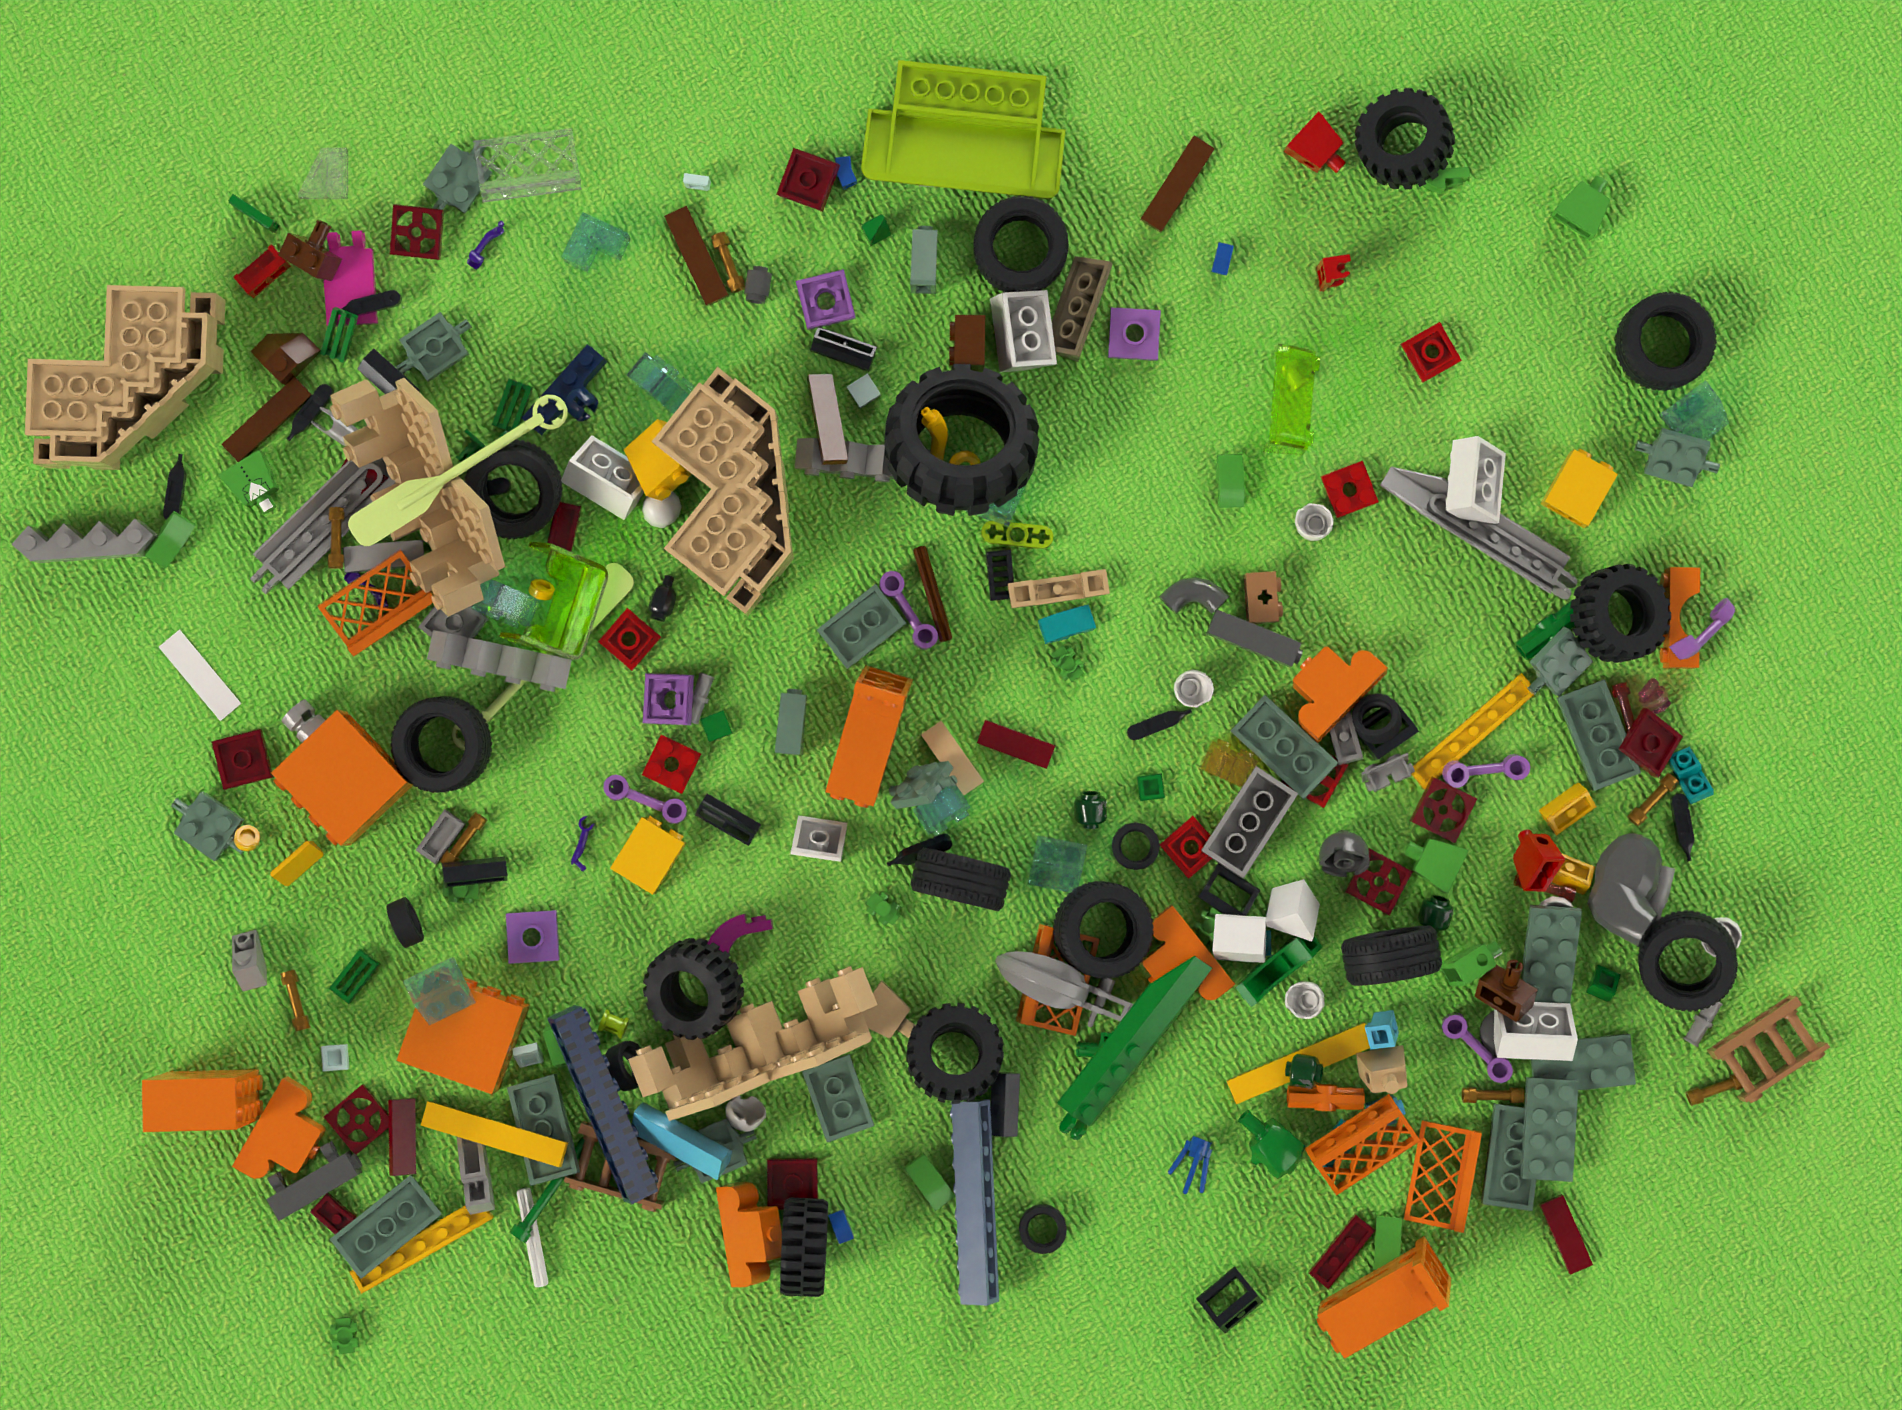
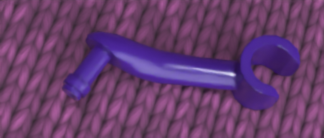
M499 221L497 227L484 235L475 250L470 251L467 264L472 268L479 269L485 259L480 255L482 250L492 239L504 233L503 221Z
M349 572L344 576V580L350 584L361 575L358 572ZM370 591L377 604L380 605L382 593ZM385 599L383 606L388 607L387 600Z
M588 816L582 817L579 820V827L582 831L571 859V864H576L583 872L587 868L578 859L585 849L589 831L595 826V823L589 828L583 826V821Z

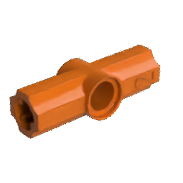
M1317 1084L1313 1089L1288 1085L1287 1088L1288 1108H1314L1316 1111L1364 1109V1088L1337 1087V1085Z

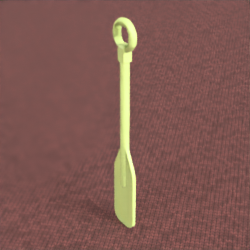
M555 395L540 397L533 406V417L439 476L406 481L353 514L348 521L351 533L360 545H374L427 511L442 487L452 479L537 426L545 429L559 428L565 423L568 414L565 402ZM548 399L557 401L555 405L558 407V410H563L562 418L557 417L555 420H552V425L543 423L544 418L540 413L537 414L538 406L543 407L545 404H548Z
M610 563L605 566L564 609L553 640L540 653L552 655L560 646L590 634L632 590L634 579L631 574L618 563ZM521 680L520 684L511 683L482 712L483 718L487 721L486 723L492 719L526 681ZM455 724L452 731L453 742L458 748L465 751V741L457 737L458 730L461 731V729Z

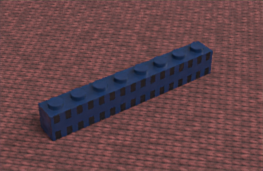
M573 1005L548 1017L551 1029L623 1201L632 1205L658 1192L656 1183H658L657 1176L648 1167L646 1162L648 1155L642 1146L640 1147L637 1138L639 1134L633 1123L630 1124L627 1116L629 1109L626 1103L620 1100L618 1095L620 1091L619 1085L615 1078L610 1076L608 1071L610 1064L607 1057L600 1052L598 1046L601 1043L596 1032H592L590 1028L591 1018L585 1008Z

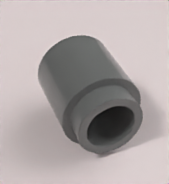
M753 266V270H748L744 291L746 301L765 304L766 298H769L772 274L768 272V268Z

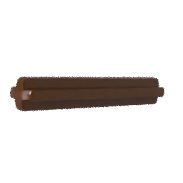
M919 546L914 548L913 552L939 641L946 642L952 639L951 630L926 546Z

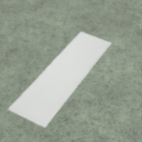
M180 629L159 646L161 651L220 721L241 704Z

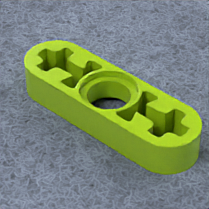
M988 521L981 530L983 540L995 545L1046 549L1053 541L1052 530L1042 525ZM991 526H996V531L1003 532V526L1008 527L1006 532L1007 541H1002L1003 535H995L994 539H990L989 534H986L985 531L990 530ZM1014 528H1020L1024 531L1025 537L1022 541L1015 542L1011 539L1010 532ZM1028 529H1033L1032 535H1039L1040 531H1045V535L1049 536V540H1045L1044 544H1040L1039 539L1031 538L1032 543H1026L1029 536Z

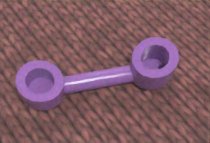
M896 571L886 572L879 582L880 590L885 596L895 599L914 630L912 634L914 645L922 650L932 648L938 639L936 629L929 624H921L902 593L904 579L901 574Z
M1728 598L1722 599L1710 613L1713 622L1696 639L1692 635H1688L1669 646L1671 651L1680 660L1694 656L1723 625L1730 621L1735 613V606Z
M1519 754L1508 755L1501 763L1466 766L1459 761H1450L1444 766L1442 776L1444 781L1454 788L1464 786L1469 776L1503 772L1513 780H1521L1528 776L1530 763Z
M611 775L604 782V792L611 800L631 799L661 811L665 820L671 824L681 823L687 816V807L680 799L674 798L663 802L630 789L628 782L621 775Z
M1456 1012L1447 1014L1442 1020L1444 1034L1452 1039L1462 1038L1487 1063V1073L1493 1081L1497 1083L1508 1081L1513 1073L1510 1061L1507 1058L1493 1056L1467 1030V1022L1463 1015Z

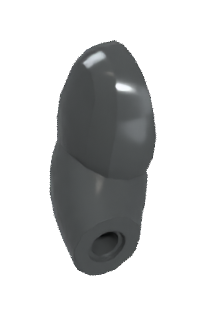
M1634 833L1621 835L1615 839L1600 855L1595 868V883L1587 902L1596 922L1611 933L1637 947L1643 943L1658 916L1651 907L1649 900L1658 889L1662 857L1659 848L1651 839Z

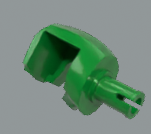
M1246 1110L1240 1116L1238 1122L1253 1134L1249 1142V1147L1252 1151L1251 1162L1254 1165L1263 1163L1267 1167L1268 1172L1277 1179L1286 1174L1290 1175L1302 1159L1305 1145L1276 1119L1271 1118L1263 1124L1250 1110Z

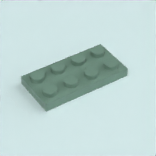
M1605 680L1556 698L1592 791L1641 773L1638 764L1618 749L1626 737V733Z
M1266 695L1231 730L1232 734L1289 787L1297 792L1303 800L1339 764Z
M1530 905L1521 980L1538 989L1534 1002H1571L1582 915L1580 908Z
M1630 1034L1578 1039L1573 1061L1530 1059L1532 1077L1578 1080V1090L1636 1084Z
M557 1074L507 1087L516 1127L569 1142L562 1167H556L524 1157L530 1186L580 1173Z
M1526 1077L1521 1161L1522 1179L1573 1182L1578 1080Z
M1496 1103L1493 1105L1481 1197L1482 1204L1533 1211L1536 1179L1521 1178L1525 1107Z
M410 1175L330 1238V1240L359 1278L362 1279L440 1217L442 1213L415 1178Z

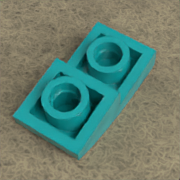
M1089 604L1038 620L1045 644L1065 640L1072 635L1093 631L1096 628Z
M1690 746L1673 753L1668 762L1690 804L1714 795V789L1702 772V765Z

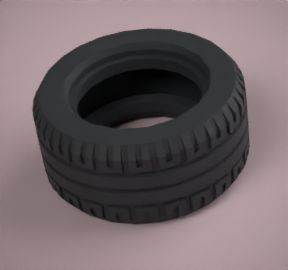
M1012 196L1011 198L1008 197L1005 200H1000L999 203H995L985 212L976 227L974 236L975 262L985 280H988L989 284H992L994 288H998L1000 291L1022 292L1045 289L1060 275L1067 259L1069 240L1064 221H1062L1058 212L1054 211L1053 207H1050L1048 203L1046 204L1038 198ZM1013 221H1027L1037 225L1044 232L1048 240L1049 251L1039 266L1028 271H1015L1007 268L998 260L993 250V241L998 231L1004 225Z
M1660 292L1638 302L1622 318L1615 335V353L1618 356L1617 360L1620 362V366L1623 367V371L1626 372L1627 376H1630L1632 381L1634 380L1640 386H1645L1652 390L1657 389L1658 391L1679 388L1696 379L1707 369L1706 367L1712 361V356H1714V350L1716 349V329L1714 328L1711 316L1709 317L1708 311L1699 302L1697 303L1695 299L1677 292ZM1657 316L1671 317L1680 322L1688 332L1690 340L1689 353L1680 366L1671 368L1658 366L1649 360L1644 353L1640 338L1642 328L1649 318Z
M514 440L468 469L464 482L489 506L497 537L500 536L504 539H522L534 535L535 532H539L554 516L562 497V478L557 465L554 463L555 461L551 459L549 454H546V451L541 450L542 448L528 441ZM510 464L520 466L530 472L538 483L540 492L538 504L528 512L518 514L505 512L497 507L489 497L486 486L488 475L491 471L499 466Z
M451 696L426 698L409 706L399 716V720L396 721V725L393 728L394 731H392V743H390L392 747L391 753L393 754L392 758L395 760L394 764L397 766V770L400 771L399 773L410 784H413L414 787L432 793L454 791L470 785L484 772L491 757L490 752H492L491 731L482 713L480 714L478 709H475L473 705L465 702V700ZM435 717H444L453 721L461 729L465 739V752L460 763L448 772H441L431 768L423 760L419 751V736L422 728Z
M924 847L918 852V860L915 862L913 878L910 883L913 891L994 911H999L1003 908L1004 898H1006L1007 894L1006 889L1008 890L1009 886L1008 881H1010L1011 877L1009 868Z
M1095 881L1078 886L1077 889H1073L1071 893L1067 894V897L1060 903V907L1057 909L1058 912L1055 914L1053 935L1055 936L1054 941H1056L1055 945L1058 947V952L1061 953L1060 955L1068 965L1092 977L1111 979L1130 973V971H1133L1135 967L1140 965V962H1143V958L1147 956V952L1150 950L1149 947L1152 945L1151 940H1153L1154 926L1152 924V915L1149 912V908L1146 907L1147 904L1143 902V899L1137 893L1120 884ZM1111 902L1121 910L1126 920L1127 932L1125 939L1117 951L1104 957H1094L1084 948L1080 940L1081 921L1091 907L1099 903Z
M1685 910L1684 912L1677 911V913L1667 914L1665 917L1655 921L1651 931L1639 946L1638 962L1641 980H1643V984L1647 991H1649V994L1666 1007L1669 1006V1008H1675L1678 1011L1688 1010V1012L1698 1011V1009L1704 1010V1008H1709L1711 1005H1715L1716 1002H1720L1733 987L1732 984L1735 982L1738 967L1734 942L1726 928L1709 915L1706 916L1704 913L1701 914L1697 911L1688 912ZM1685 937L1695 938L1708 944L1716 955V965L1711 974L1702 981L1692 984L1678 983L1668 978L1660 968L1659 957L1664 948L1674 940Z
M1413 926L1364 934L1344 940L1341 950L1348 982L1354 986L1374 985L1417 978L1438 972L1442 966V959L1440 957V949L1438 948L1439 942L1436 930L1432 926Z

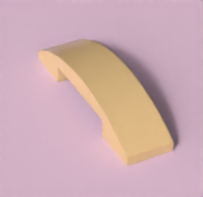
M1106 569L1007 584L1011 608L1052 604L1110 594Z

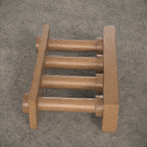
M1787 996L1707 1049L1713 1059H1722V1061L1725 1060L1744 1088L1745 1091L1737 1096L1740 1101H1749L1750 1103L1757 1101L1763 1096V1091L1810 1060L1812 1062L1819 1060L1825 1055L1824 1051L1830 1048L1828 1043L1820 1041L1816 1044L1796 1013L1798 1011L1796 1009L1802 1005L1797 996ZM1782 1018L1788 1019L1807 1048L1806 1051L1797 1057H1794L1775 1028L1777 1026L1776 1022ZM1762 1031L1768 1034L1786 1061V1064L1776 1071L1772 1069L1755 1043V1036ZM1741 1045L1747 1047L1766 1076L1755 1085L1752 1084L1734 1056V1050Z
M583 1121L578 1131L579 1134L584 1135L583 1139H585L578 1162L580 1173H576L575 1176H566L564 1182L570 1183L569 1187L575 1190L583 1191L584 1188L622 1198L618 1188L609 1186L612 1172L606 1159L599 1183L584 1179L594 1143L598 1142V1138L592 1124ZM638 1137L637 1140L640 1147L642 1146L647 1153L656 1155L657 1164L654 1173L658 1179V1183H656L658 1192L636 1203L642 1204L641 1208L656 1212V1209L661 1210L664 1205V1201L657 1200L666 1165L670 1163V1160L675 1161L677 1158Z

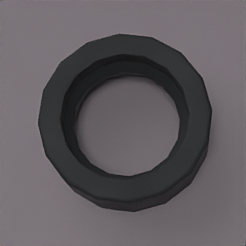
M1379 693L1369 694L1359 700L1352 712V722L1360 738L1369 743L1380 744L1393 739L1402 725L1399 708L1396 702L1387 695ZM1381 707L1390 711L1391 721L1387 726L1378 730H1370L1364 727L1362 718L1369 710Z
M1134 822L1125 824L1117 830L1111 847L1113 856L1119 864L1127 869L1140 870L1154 863L1159 854L1160 844L1158 836L1152 828L1145 824ZM1134 831L1145 834L1150 841L1148 855L1139 861L1129 860L1123 855L1121 850V842L1124 836Z
M403 897L387 904L386 909L389 921L401 945L404 948H408L424 940L423 930L410 901Z
M623 1041L614 1045L605 1054L610 1064L608 1069L610 1076L615 1078L622 1091H631L639 1087L633 1071L631 1076L623 1062V1056L629 1063L628 1059L637 1056L636 1050L641 1049L633 1041Z
M1039 1204L1025 1211L1020 1219L1019 1232L1026 1248L1034 1253L1047 1254L1061 1247L1066 1239L1067 1227L1065 1219L1059 1210L1051 1205ZM1041 1214L1051 1216L1056 1221L1058 1227L1056 1237L1046 1244L1033 1241L1028 1233L1031 1219Z

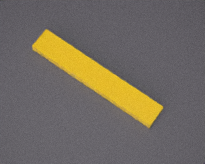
M1522 673L1517 675L1413 765L1415 772L1411 775L1423 789H1426L1432 776L1438 779L1442 775L1443 768L1448 762L1460 760L1534 696L1527 689L1531 685Z
M1363 1022L1226 1080L1236 1105L1289 1083V1077L1285 1076L1287 1061L1292 1062L1296 1054L1315 1056L1319 1059L1320 1064H1323L1324 1068L1369 1049L1370 1046L1365 1031L1366 1024Z
M427 1101L420 1125L556 1167H562L569 1143L432 1101Z
M463 1206L423 1229L362 1279L359 1278L354 1270H351L349 1273L362 1294L494 1217L491 1211L470 1215L466 1206Z

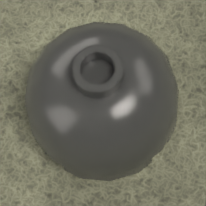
M1340 830L1325 838L1319 851V863L1322 865V870L1329 875L1347 877V872L1355 871V875L1366 871L1370 865L1369 850L1366 842L1361 836L1347 830Z

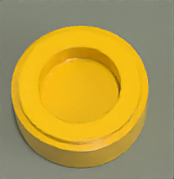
M543 579L532 580L528 589L529 594L539 600L552 599L555 591L554 586Z
M243 825L236 830L234 843L240 850L252 851L259 845L260 833L254 826Z

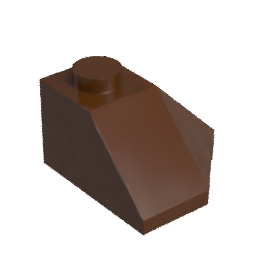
M303 333L267 334L251 350V353L284 385L294 377H297L321 352Z

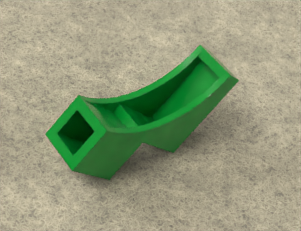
M1294 936L1286 941L1276 953L1268 957L1264 963L1256 965L1235 988L1241 997L1252 1007L1287 976L1312 959L1323 946L1315 936L1312 941Z

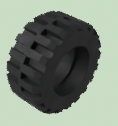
M1404 88V92L1394 89L1390 91V95L1384 96L1382 94L1378 96V101L1375 104L1371 102L1366 107L1367 113L1360 115L1358 121L1361 126H1357L1355 129V136L1357 138L1355 146L1362 163L1372 178H1376L1377 182L1382 185L1388 183L1390 188L1399 189L1401 185L1406 190L1412 189L1414 184H1418L1419 187L1426 184L1425 180L1429 178L1434 180L1439 176L1437 171L1439 169L1444 170L1448 165L1446 158H1451L1454 149L1452 145L1455 144V135L1447 112L1443 105L1439 104L1437 98L1433 95L1428 96L1426 91L1420 89L1416 93H1414L1413 88ZM1406 123H1418L1427 128L1423 142L1412 152L1403 155H1392L1383 150L1386 137L1396 127Z
M1619 564L1595 571L1581 581V586L1577 587L1574 592L1576 599L1571 600L1570 608L1573 609V614H1570V620L1575 625L1573 629L1575 636L1579 635L1581 639L1579 643L1583 648H1589V654L1594 657L1600 656V660L1605 662L1621 663L1642 658L1654 652L1657 646H1661L1665 640L1663 635L1668 634L1670 625L1667 624L1668 620H1671V612H1668L1670 601L1669 598H1665L1664 592L1666 591L1663 585L1657 584L1658 579L1653 574L1647 575L1648 571L1642 567L1636 568L1633 564ZM1613 592L1622 595L1632 610L1633 622L1627 635L1620 633L1613 626L1609 618L1608 604Z
M688 938L674 943L649 964L643 983L647 985L643 988L644 997L648 999L645 1003L648 1010H652L654 1020L656 1022L659 1020L663 1024L661 1027L667 1032L671 1030L673 1035L680 1038L685 1035V1038L688 1040H695L697 1037L704 1039L711 1034H715L736 1016V1012L741 1008V998L744 997V988L740 987L743 983L742 975H738L737 969L739 968L736 962L732 963L729 959L730 955L726 951L722 952L719 950V945L715 943L709 945L705 939L699 938L695 940L694 938ZM680 971L693 974L703 983L708 994V1006L697 1005L686 997L679 983Z
M946 1003L940 1009L936 1007L930 1009L926 1016L922 1015L917 1025L913 1027L907 1045L906 1062L909 1065L908 1071L910 1076H913L915 1079L914 1083L918 1088L922 1087L925 1090L924 1094L930 1098L932 1095L938 1097V1101L943 1103L946 1100L952 1101V1104H960L962 1100L970 1102L977 1095L982 1096L986 1093L987 1089L996 1081L1004 1057L1003 1039L999 1037L997 1025H992L990 1022L991 1017L986 1013L983 1015L978 1013L979 1008L974 1006L971 1009L965 1008V1003H957V1006H951L950 1003ZM957 1032L973 1040L979 1053L975 1067L971 1071L960 1075L948 1074L939 1069L931 1056L932 1045L939 1036L945 1033Z
M789 1198L785 1200L780 1272V1292L785 1296L819 1297L824 1294L828 1202L824 1199Z

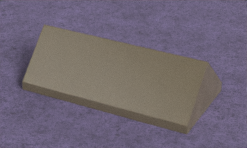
M1075 256L1052 319L1056 355L1079 362L1113 265L1112 262Z

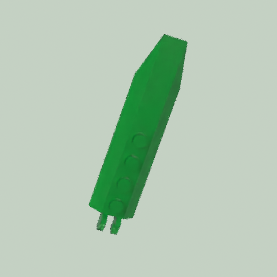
M1193 956L1148 985L1057 1102L1058 1105L1068 1112L1060 1123L1059 1131L1066 1134L1070 1132V1138L1078 1141L1087 1131V1125L1093 1126L1186 1007L1212 967L1196 956Z

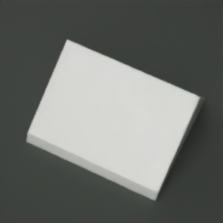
M798 815L791 854L841 862L847 823Z
M1304 879L1272 888L1266 913V926L1312 941L1320 904Z
M1216 914L1213 939L1214 958L1216 960L1264 963L1266 960V917Z

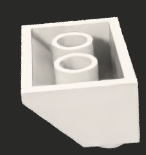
M1047 290L1004 292L990 298L999 371H1024L1056 365L1057 360Z
M592 435L569 460L561 479L565 485L623 520L632 512L644 494L627 456Z
M1479 436L1453 440L1450 453L1451 464L1450 474L1448 475L1446 511L1460 519L1493 524L1499 523L1506 453Z
M1534 1002L1533 1007L1517 1023L1494 1009V1044L1497 1058L1573 1061L1578 1038L1570 1003Z

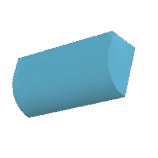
M645 1102L641 1103L634 1111L632 1123L635 1125L640 1138L710 1177L718 1180L730 1163L732 1156L730 1149L675 1119L669 1121L666 1114Z

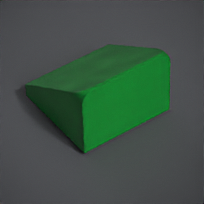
M1598 964L1586 993L1609 1002L1616 994L1621 974Z

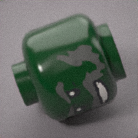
M1098 791L1081 792L1080 796L1074 801L1075 820L1079 824L1084 825L1085 829L1098 828L1099 824L1104 823L1107 819V800Z
M1431 895L1430 898L1424 899L1418 916L1419 923L1423 926H1432L1437 934L1439 931L1447 930L1454 912L1453 906L1449 904L1450 900L1438 895Z
M1296 1054L1292 1062L1287 1061L1285 1076L1289 1077L1290 1083L1294 1087L1313 1089L1317 1084H1321L1323 1064H1320L1319 1059L1315 1056Z

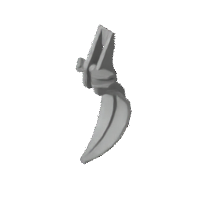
M1019 951L998 955L995 960L1003 977L1028 997L1054 1008L1071 1009L1078 1005L1090 1010L1091 1014L1088 1021V1027L1090 1028L1094 1026L1097 1013L1121 1021L1133 1006L1132 1003L1111 995L1115 980L1101 978L1097 987L1087 984L1084 976L1074 967L1062 961L1040 954ZM1089 992L1097 995L1094 1004L1086 1002ZM1106 999L1124 1006L1121 1016L1103 1009Z

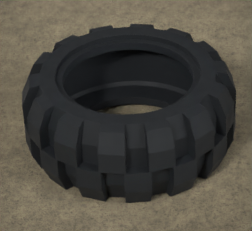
M953 364L950 371L942 372L940 367H937L920 375L919 384L912 380L896 396V403L889 408L885 424V456L889 460L888 469L896 483L901 488L907 485V495L922 506L929 502L936 505L937 513L954 516L955 510H967L968 516L983 514L989 511L990 504L994 503L999 508L1017 496L1018 489H1021L1028 483L1034 471L1040 440L1038 438L1039 424L1031 405H1026V396L1013 382L1008 385L1004 384L1001 374L984 368L983 372L970 370L971 364ZM925 407H929L930 410L935 409L939 411L942 417L963 415L977 418L990 425L999 434L1004 443V448L990 460L976 465L964 466L944 462L932 455L919 439V434L925 428L922 424L923 416L921 411Z

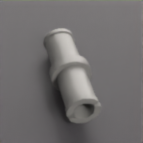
M701 672L693 691L691 723L699 724L704 705L708 704L709 701L707 697L712 682L715 677Z
M1716 1002L1715 1005L1701 1010L1698 1015L1695 1014L1693 1017L1695 1021L1683 1039L1698 1047L1707 1029L1712 1028V1021L1723 1004Z

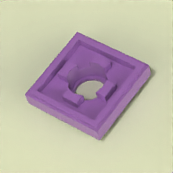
M844 269L796 281L807 330L856 319ZM824 292L831 293L835 298V304L829 310H823L817 304L818 296Z
M1111 307L1108 358L1158 361L1161 310ZM1131 324L1140 325L1144 330V336L1138 342H1132L1126 337V329Z
M645 673L643 723L691 725L694 675ZM669 691L676 692V706L673 709H669L664 702L665 695Z
M557 910L506 913L509 964L560 960ZM528 928H535L540 932L541 939L536 946H528L523 941V933Z

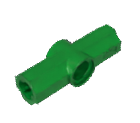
M1571 601L1556 613H1551L1538 622L1533 630L1514 643L1521 656L1526 660L1533 658L1563 627L1571 629L1575 626L1574 622L1570 620V614H1573V609L1570 608Z

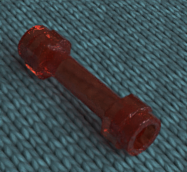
M1627 682L1612 685V693L1614 698L1618 697L1627 735L1635 720L1628 699V694H1631L1629 686H1627Z
M1516 873L1514 886L1522 888L1518 873ZM1550 884L1545 892L1565 898L1572 903L1576 895V888L1564 884L1562 887Z

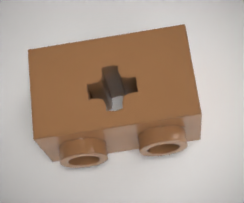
M1276 571L1245 573L1246 621L1253 624L1279 622V617H1283L1282 602H1278L1277 592H1281V578L1276 577ZM1262 591L1265 592V596L1270 597L1265 605H1263L1262 600H1258V596L1262 594Z

